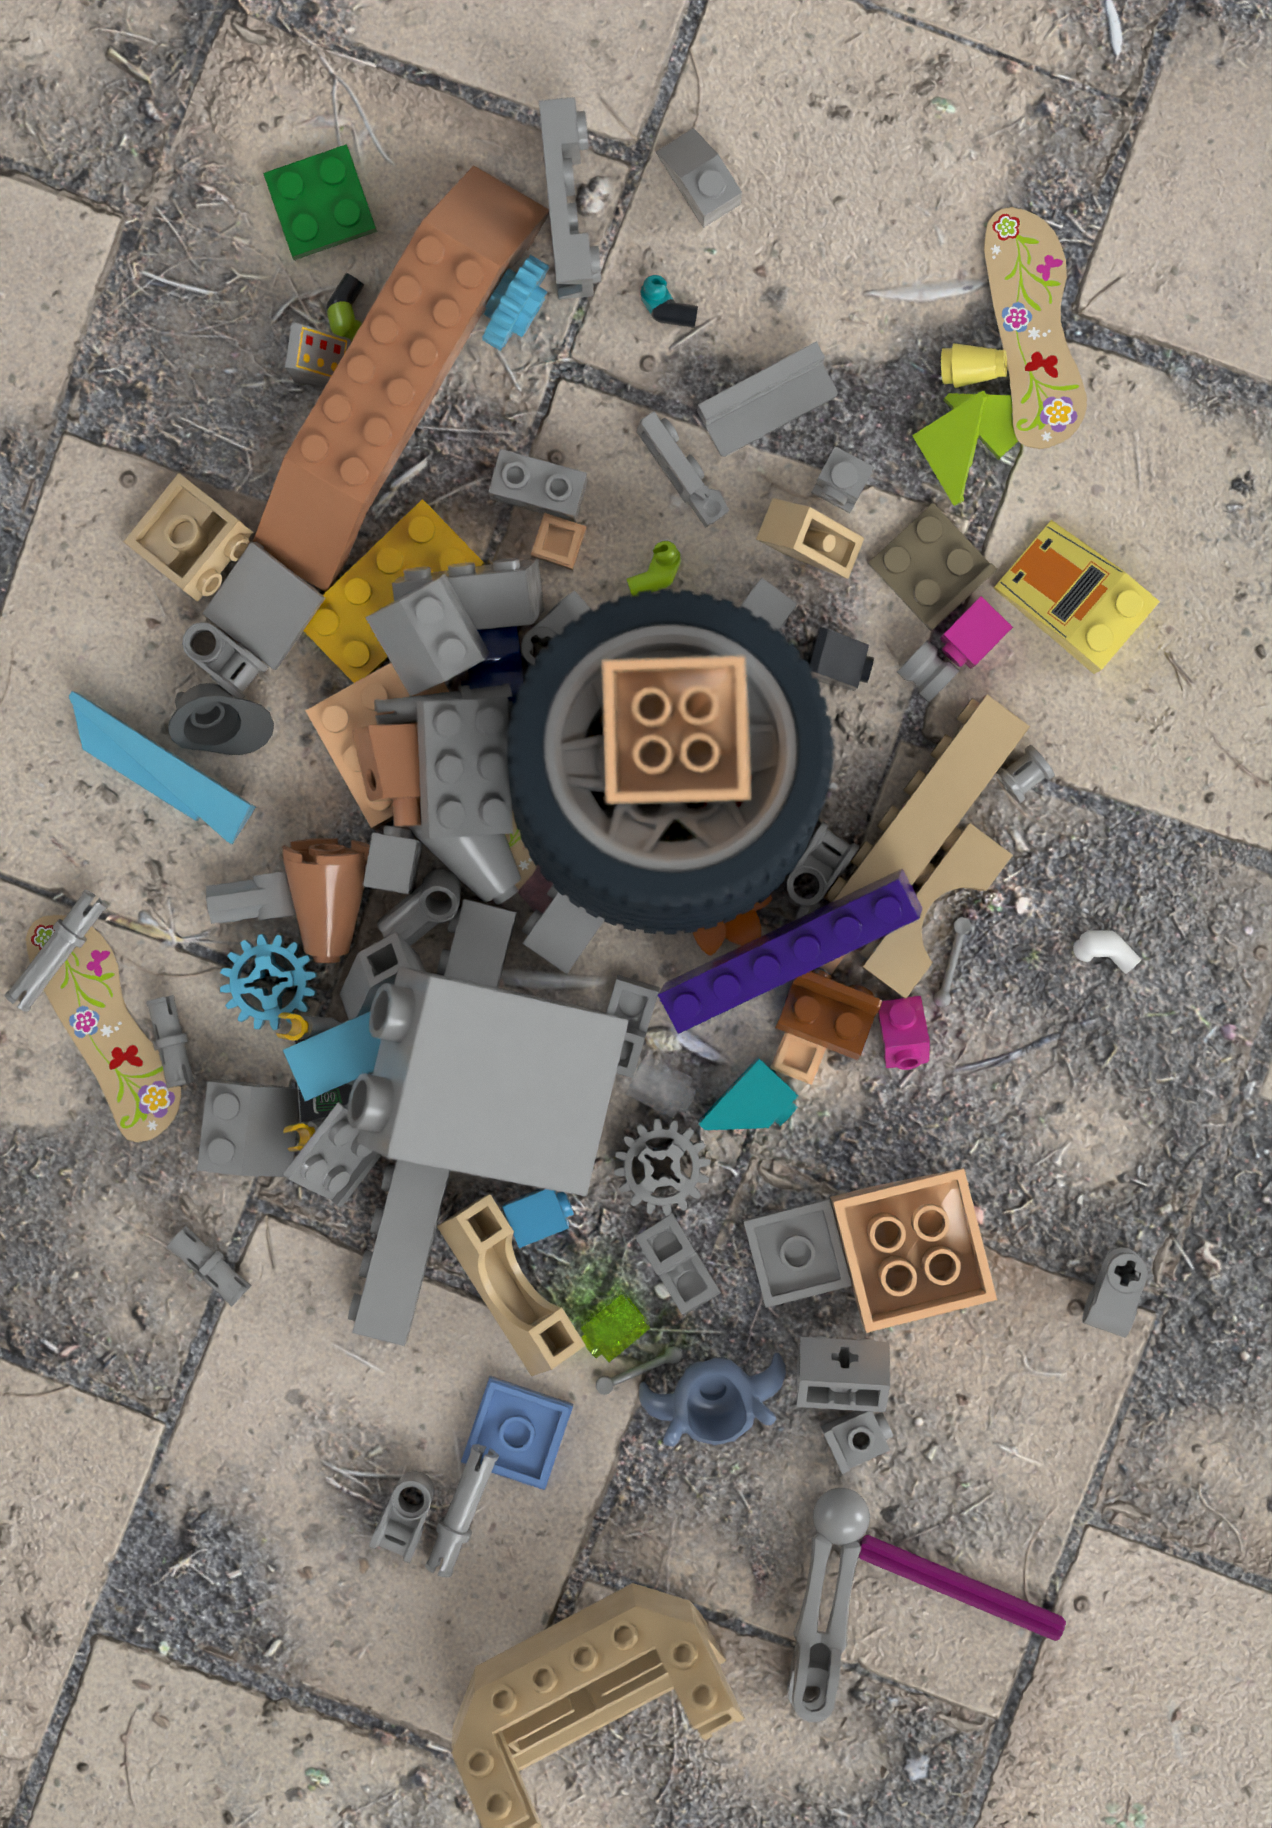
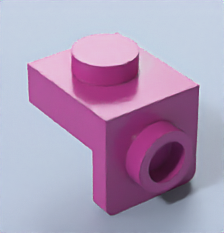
M921 996L882 1001L878 1011V1018L884 1045L885 1067L909 1070L928 1063L930 1040Z

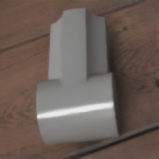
M435 869L429 872L424 877L422 885L378 920L377 926L381 930L383 937L386 938L397 932L411 946L438 923L451 920L456 915L461 894L460 880L450 870ZM442 891L447 893L450 898L445 901H439L432 898L430 893Z
M286 871L253 876V880L206 886V902L211 924L242 921V919L257 917L259 920L296 916Z

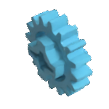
M530 255L517 273L510 268L505 272L486 305L484 315L489 317L491 321L482 336L483 341L501 351L513 333L520 337L524 336L539 312L548 292L541 288L540 285L545 279L549 265Z
M260 934L257 937V946L255 947L248 940H243L241 946L244 953L240 955L230 952L227 956L234 963L233 968H223L220 972L230 978V984L221 986L220 992H231L233 997L225 1006L227 1009L239 1007L242 1010L238 1016V1021L240 1022L246 1021L250 1016L254 1017V1029H261L265 1020H269L273 1030L280 1029L281 1020L278 1018L280 1013L288 1012L295 1014L294 1011L296 1009L308 1012L310 1007L303 999L305 996H315L317 994V990L308 986V980L318 977V974L314 971L306 972L305 965L311 961L312 957L306 955L299 958L296 955L300 946L298 942H293L288 948L284 947L283 935H276L273 943L269 944L266 935ZM274 953L287 958L295 970L286 971L278 965ZM256 955V967L247 978H240L245 964ZM266 969H269L271 976L288 978V981L280 982L279 985L272 988L273 994H269L268 989L265 987L250 986L251 982H257L265 977ZM298 985L293 1000L282 1009V996L289 987ZM251 993L261 1000L264 1011L250 1005L243 994ZM285 1019L288 1023L292 1024L290 1019Z

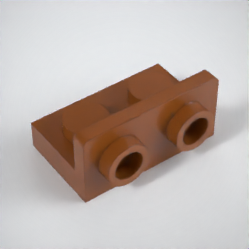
M814 969L793 979L775 1028L858 1060L862 1054L875 1015L880 1010L882 1000L874 997L873 992L863 986L843 985L833 981L828 973Z

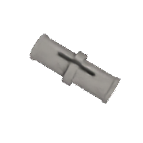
M174 995L147 1001L156 1039L152 1043L154 1051H159L166 1088L195 1082L185 1043H188L187 1033H182Z
M187 1226L166 1246L196 1273L193 1277L199 1282L204 1280L231 1307L251 1287L249 1283L222 1260L224 1255L221 1252L211 1250Z

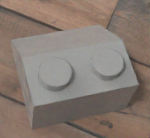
M445 573L366 617L410 697L443 683L485 660L490 653Z
M215 1078L207 1081L197 1171L239 1176L285 1177L283 1173L292 1163L295 1152H290L287 1148L296 1146L297 1131L283 1133V1130L288 1125L298 1124V1088Z

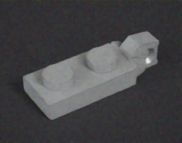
M654 411L641 419L636 432L684 502L689 503L705 528L727 514L729 509L721 492L705 486L701 480L704 477V472L699 463L692 455L685 457L676 444L679 441V436L672 424L666 418L660 420Z

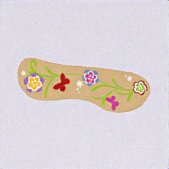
M1014 207L1003 208L993 214L988 221L984 241V254L1003 350H1006L1014 433L1018 442L1025 447L1046 449L1069 439L1078 430L1087 410V395L1082 378L1071 356L1061 325V302L1067 279L1066 259L1057 235L1046 221L1036 214Z
M67 915L43 916L33 922L26 936L27 953L30 963L55 932L53 926L57 920H64ZM91 926L84 935L87 939L81 948L75 947L43 990L58 1018L97 1078L120 1132L127 1140L133 1142L151 1140L166 1130L175 1119L180 1106L181 1086L166 1088L159 1051H154L153 1043L146 1037L127 1010L122 996L119 966L113 950L104 937Z

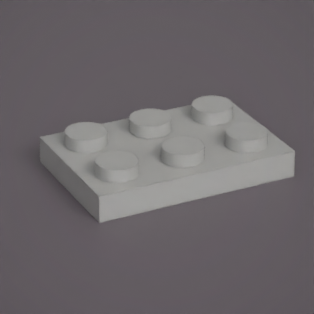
M508 698L416 701L422 838L436 839L513 834L512 800L509 787L507 754L509 729Z

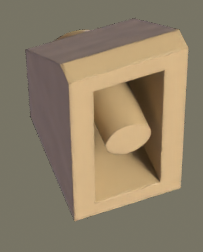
M772 498L756 540L786 556L839 577L849 579L864 537L809 506Z

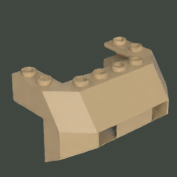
M631 1583L475 1666L452 1728V1756L482 1828H541L542 1825L519 1771L673 1689L694 1730L697 1729L704 1740L713 1737L712 1733L733 1722L739 1723L745 1719L720 1667V1664L727 1660L703 1615L691 1601Z

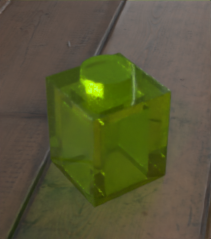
M621 1289L581 1322L580 1329L584 1332L581 1338L586 1345V1349L596 1359L603 1355L610 1363L650 1329V1322Z

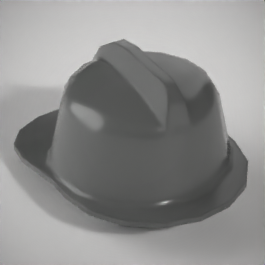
M204 683L196 685L186 692L177 693L175 698L176 711L169 720L168 728L172 741L181 748L226 755H244L255 752L267 744L273 735L274 721L270 712L261 704L235 698L218 684Z

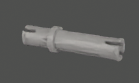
M509 683L478 689H470L469 685L459 686L458 691L385 700L376 699L374 700V707L377 713L394 711L392 714L375 715L377 725L417 723L416 701L512 697ZM508 699V713H511L513 701Z
M84 890L65 919L57 920L53 926L55 932L12 988L6 992L5 997L14 1004L24 990L27 991V994L20 1001L17 1008L29 1012L33 1003L75 947L81 948L87 939L84 935L102 912L108 908V905L99 898L89 912L85 910L95 897L94 893Z
M472 1445L471 1453L446 1517L440 1519L436 1531L439 1535L425 1567L428 1571L434 1573L443 1558L444 1560L438 1573L440 1577L452 1576L461 1547L471 1537L472 1531L469 1527L494 1464L499 1457L498 1453L490 1448L480 1464L486 1446Z

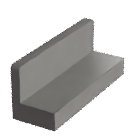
M817 341L698 404L697 413L722 457L730 455L837 397L838 391L823 365L825 356Z

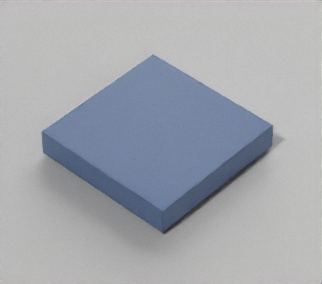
M489 1376L461 1462L467 1463L472 1445L486 1446L480 1464L490 1448L499 1455L492 1473L545 1490L573 1408V1403Z

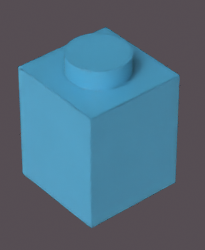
M539 1188L507 1201L502 1206L509 1225L514 1231L513 1235L519 1248L568 1229L570 1223L567 1217L574 1215L573 1208L565 1192H557L545 1188Z

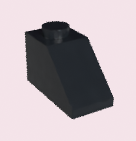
M820 627L814 636L808 664L812 669V677H816L818 682L855 691L859 686V682L868 683L874 657L866 656L869 644Z

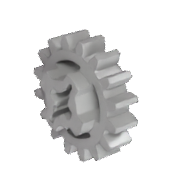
M654 1118L653 1129L649 1131L642 1123H639L637 1125L639 1136L636 1139L627 1134L623 1137V1140L629 1146L628 1151L617 1150L615 1154L618 1159L625 1161L624 1166L614 1169V1175L626 1177V1181L619 1187L620 1192L632 1190L634 1195L630 1204L636 1206L642 1200L646 1201L648 1214H652L656 1205H662L665 1216L670 1215L671 1204L677 1203L683 1211L688 1209L685 1197L691 1195L699 1199L701 1193L695 1187L697 1182L708 1183L709 1177L701 1173L700 1168L710 1165V1158L698 1156V1152L705 1147V1143L703 1141L695 1143L690 1141L694 1133V1129L691 1127L683 1133L678 1132V1121L675 1119L671 1121L668 1128H662L660 1119ZM657 1137L673 1139L666 1147L653 1148L648 1143H645ZM686 1150L692 1159L690 1178L680 1169L679 1159ZM646 1154L652 1158L656 1157L661 1161L666 1156L672 1159L670 1168L679 1179L674 1178L672 1175L668 1176L665 1173H661L658 1177L654 1176V1165L651 1162V1158ZM634 1155L644 1163L645 1174L639 1183L636 1182L632 1172ZM673 1186L676 1190H679L667 1196L652 1194L657 1187Z

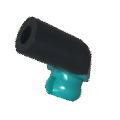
M648 276L644 280L640 293L641 300L652 318L659 323L695 328L698 306L676 303L666 287V280L662 276Z

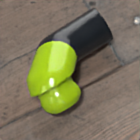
M345 273L330 297L326 311L331 331L335 335L350 339L352 342L362 325L360 321L355 320L352 305L363 289L364 284L352 275Z

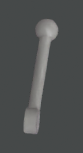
M965 917L958 918L953 923V929L956 932L941 989L934 995V1003L939 1007H946L951 1002L949 989L964 935L971 930V922Z
M672 1346L665 1351L664 1355L614 1377L601 1376L596 1382V1389L600 1394H609L613 1390V1386L665 1363H678L682 1359V1351L678 1347Z

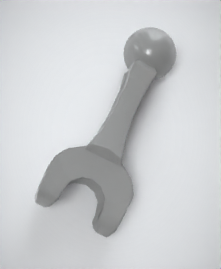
M834 1488L825 1492L817 1500L813 1510V1522L818 1533L812 1538L811 1561L806 1592L800 1616L793 1633L796 1645L787 1685V1696L798 1716L808 1722L823 1721L831 1715L834 1709L840 1678L841 1654L848 1644L850 1596L855 1569L861 1551L858 1540L865 1534L870 1522L867 1503L860 1494L848 1488ZM834 1544L841 1546L840 1564L831 1613L826 1632L818 1631L820 1601L826 1565L831 1546ZM809 1686L819 1687V1693L813 1700L805 1701L802 1699L806 1688Z

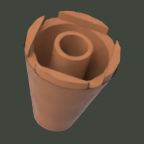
M318 838L291 842V848L286 845L282 846V858L304 952L312 955L314 962L336 963L340 961V956L349 953L365 888L363 883L370 845L367 843L351 840V848H345V846L338 844V839Z

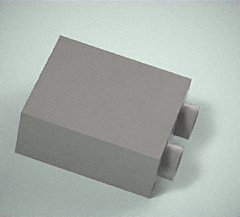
M399 966L395 984L385 983L381 985L371 1006L369 1019L370 1033L374 1038L381 1039L373 1075L362 1073L353 1085L348 1104L349 1124L353 1128L360 1129L357 1143L386 1158L587 1196L629 1020L591 1008Z

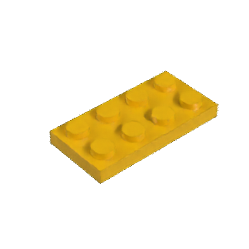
M422 499L323 594L326 597L303 631L355 683L373 673L388 659L366 617L394 602L392 583L399 577L404 576L405 569L430 567L432 573L446 571L449 565L473 562L475 567L483 566L485 563Z

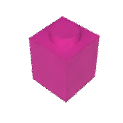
M980 596L939 638L945 644L941 650L958 667L961 668L966 664L972 669L1013 627Z

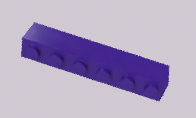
M902 868L666 982L658 993V997L677 1033L680 1034L919 920L923 908Z

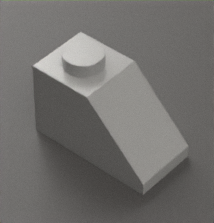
M694 128L656 151L660 161L703 228L741 205V189L719 154Z

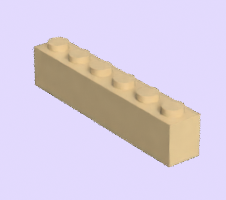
M988 694L982 697L979 702L972 698L957 717V720L962 723L961 727L952 738L947 734L941 738L930 753L936 759L926 774L920 769L914 774L903 790L909 794L900 809L894 805L888 809L877 824V827L883 830L873 845L868 841L862 844L850 861L856 868L846 881L839 876L829 888L824 898L832 903L902 868L912 886L1030 726Z

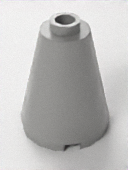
M422 823L420 826L409 827L411 832L483 902L493 899L495 904L498 905L519 891L515 884L521 880V876L505 834L425 839L422 838Z

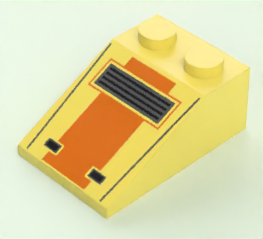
M1052 520L993 588L1093 674L1101 671L1160 602L1126 572Z

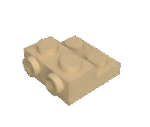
M178 473L123 542L198 602L203 595L210 596L218 590L222 583L221 572L231 560L235 562L240 559L250 544L248 539L253 532L183 475Z

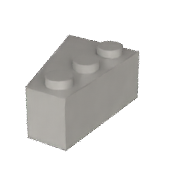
M519 558L500 559L492 561L490 565L476 567L473 562L449 565L446 571L432 573L430 567L409 568L404 570V576L399 577L392 583L395 601L445 573L477 630L531 625L544 612L538 558L520 561Z

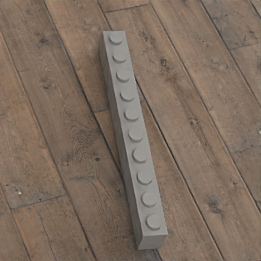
M464 899L462 907H458L456 915L449 921L448 932L455 933L451 951L447 949L442 950L436 974L498 988L518 912ZM397 1160L395 1166L387 1164L381 1190L388 1192L385 1208L376 1207L370 1233L376 1234L377 1239L373 1252L365 1250L359 1271V1276L366 1278L362 1295L354 1293L348 1314V1319L355 1321L352 1333L405 1346L409 1337L451 1170Z

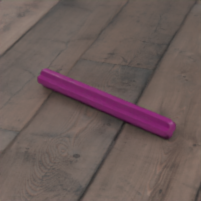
M865 1535L860 1542L861 1551L859 1558L863 1561L1053 1641H1058L1064 1632L1066 1621L1058 1614L870 1535Z

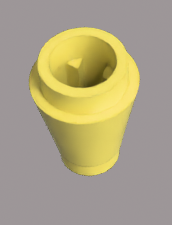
M953 343L952 348H943L941 352L943 384H953L954 388L997 379L998 377H1006V350Z

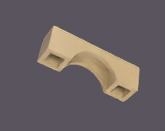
M971 823L965 824L962 829H959L957 826L954 828L940 847L945 851L935 865L929 862L914 882L918 886L915 894L923 908L920 919L866 944L859 953L865 958L860 967L902 998L906 999L933 963L925 950L922 939L924 917L932 903L944 893L958 888L987 891L1013 856Z
M490 1194L470 1203L437 1225L438 1230L531 1377L554 1369L586 1346L563 1308L544 1299L523 1274L512 1247L514 1231Z

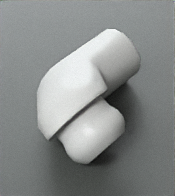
M1089 930L1081 934L1080 939L1073 946L1074 954L1079 960L1089 962L1093 957H1109L1125 974L1141 961V958L1116 932L1110 930Z

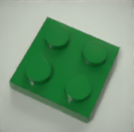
M347 144L263 173L294 261L377 232Z

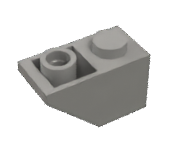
M397 932L357 954L340 992V997L349 1020L371 1011L374 997L381 985L385 983L395 984L399 966L425 971L420 956Z

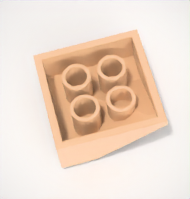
M745 656L603 661L606 803L751 800Z
M392 663L305 710L367 822L375 830L394 820L393 801L370 802L367 798L354 743L353 730L368 725H377L375 715L394 713V711L377 713L374 707V700L410 697ZM443 682L413 696L450 692L446 683Z
M964 1168L871 1186L830 1197L858 1311L866 1333L997 1300Z

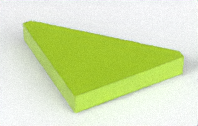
M985 391L979 392L912 435L953 506L962 503L964 500L963 494L968 472L972 466L982 412L988 397Z
M949 393L943 401L953 410L976 394ZM986 394L988 397L982 412L978 438L999 460L1018 443L1013 427L1011 395Z

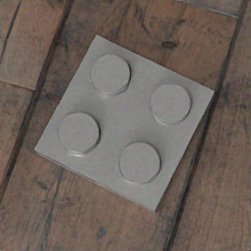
M829 1198L743 1220L765 1308L852 1286Z

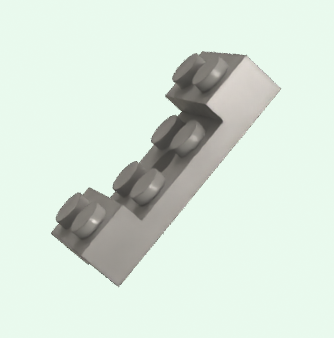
M575 97L540 100L539 108L558 298L560 300L594 296L593 283L601 282L599 246H589L588 233L579 234L576 202L567 203L566 196H575L572 165L581 164L580 150H589L585 111L576 112Z

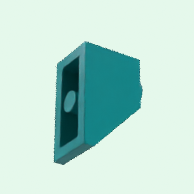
M757 1057L697 1122L704 1130L769 1128L774 1121L781 1126L798 1108L793 1101L799 1095Z

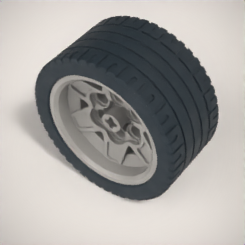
M659 589V593H652L651 590L638 592L636 596L631 597V594L618 597V601L615 602L609 600L598 605V609L594 611L590 609L581 614L579 620L576 622L572 620L563 627V632L560 635L557 633L548 642L546 650L542 649L537 655L534 666L530 665L524 676L525 683L519 687L516 703L513 704L507 744L509 787L517 829L520 830L521 840L525 848L528 849L530 858L535 866H540V873L548 882L551 881L554 884V888L562 896L566 895L569 897V902L578 908L583 907L586 909L587 914L595 918L599 916L604 918V922L614 926L620 924L624 926V929L631 931L640 929L644 930V933L656 934V931L664 932V934H677V931H684V933L697 932L698 928L704 927L706 930L716 927L719 922L727 923L734 920L738 914L741 913L743 915L752 910L757 902L759 904L770 896L773 890H777L784 882L786 875L789 876L797 862L801 859L829 791L834 761L832 757L834 737L830 736L833 728L831 717L827 716L828 706L825 696L820 694L821 686L817 678L812 677L811 667L806 660L800 658L799 650L793 643L789 644L786 641V636L778 629L774 630L770 627V622L761 616L757 618L752 615L753 611L743 606L740 608L734 606V602L724 598L721 600L714 599V595L701 592V595L693 594V591L680 590L679 593L672 592V589ZM714 654L718 657L745 656L750 774L752 776L751 800H744L739 809L735 801H707V805L700 810H691L683 802L661 803L662 808L655 814L643 813L639 810L636 803L616 804L613 819L611 820L597 805L590 790L606 792L605 735L588 738L595 723L604 713L603 661L701 658ZM674 821L679 822L696 837L695 839L681 842L658 841Z

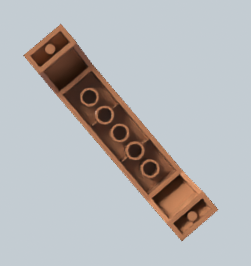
M473 165L422 220L286 453L253 542L260 543L264 547L263 549L279 562L320 590L326 592L333 586L350 557V551L368 509L485 311L491 295L499 285L505 272L509 268L511 269L523 253L531 247L550 214L548 208Z

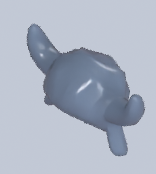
M779 1353L773 1355L770 1366L764 1372L753 1376L746 1374L742 1367L725 1357L698 1361L685 1368L682 1377L678 1380L674 1393L658 1394L653 1392L646 1382H641L639 1386V1400L650 1416L661 1421H671L663 1439V1443L666 1446L674 1447L679 1442L683 1433L688 1434L691 1439L714 1446L735 1442L738 1437L753 1426L754 1418H757L762 1424L767 1426L775 1422V1414L762 1402L773 1397L781 1389L786 1376V1366Z

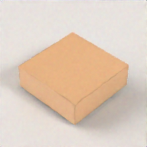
M544 513L531 557L573 570L587 526Z
M784 1032L770 1069L812 1085L826 1048Z

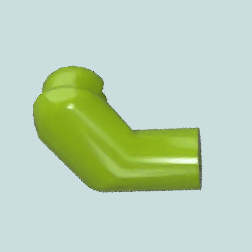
M666 540L657 543L653 549L654 555L648 571L626 578L632 596L638 595V592L649 590L654 593L659 591V589L669 587L673 583L681 563L680 552L674 543Z

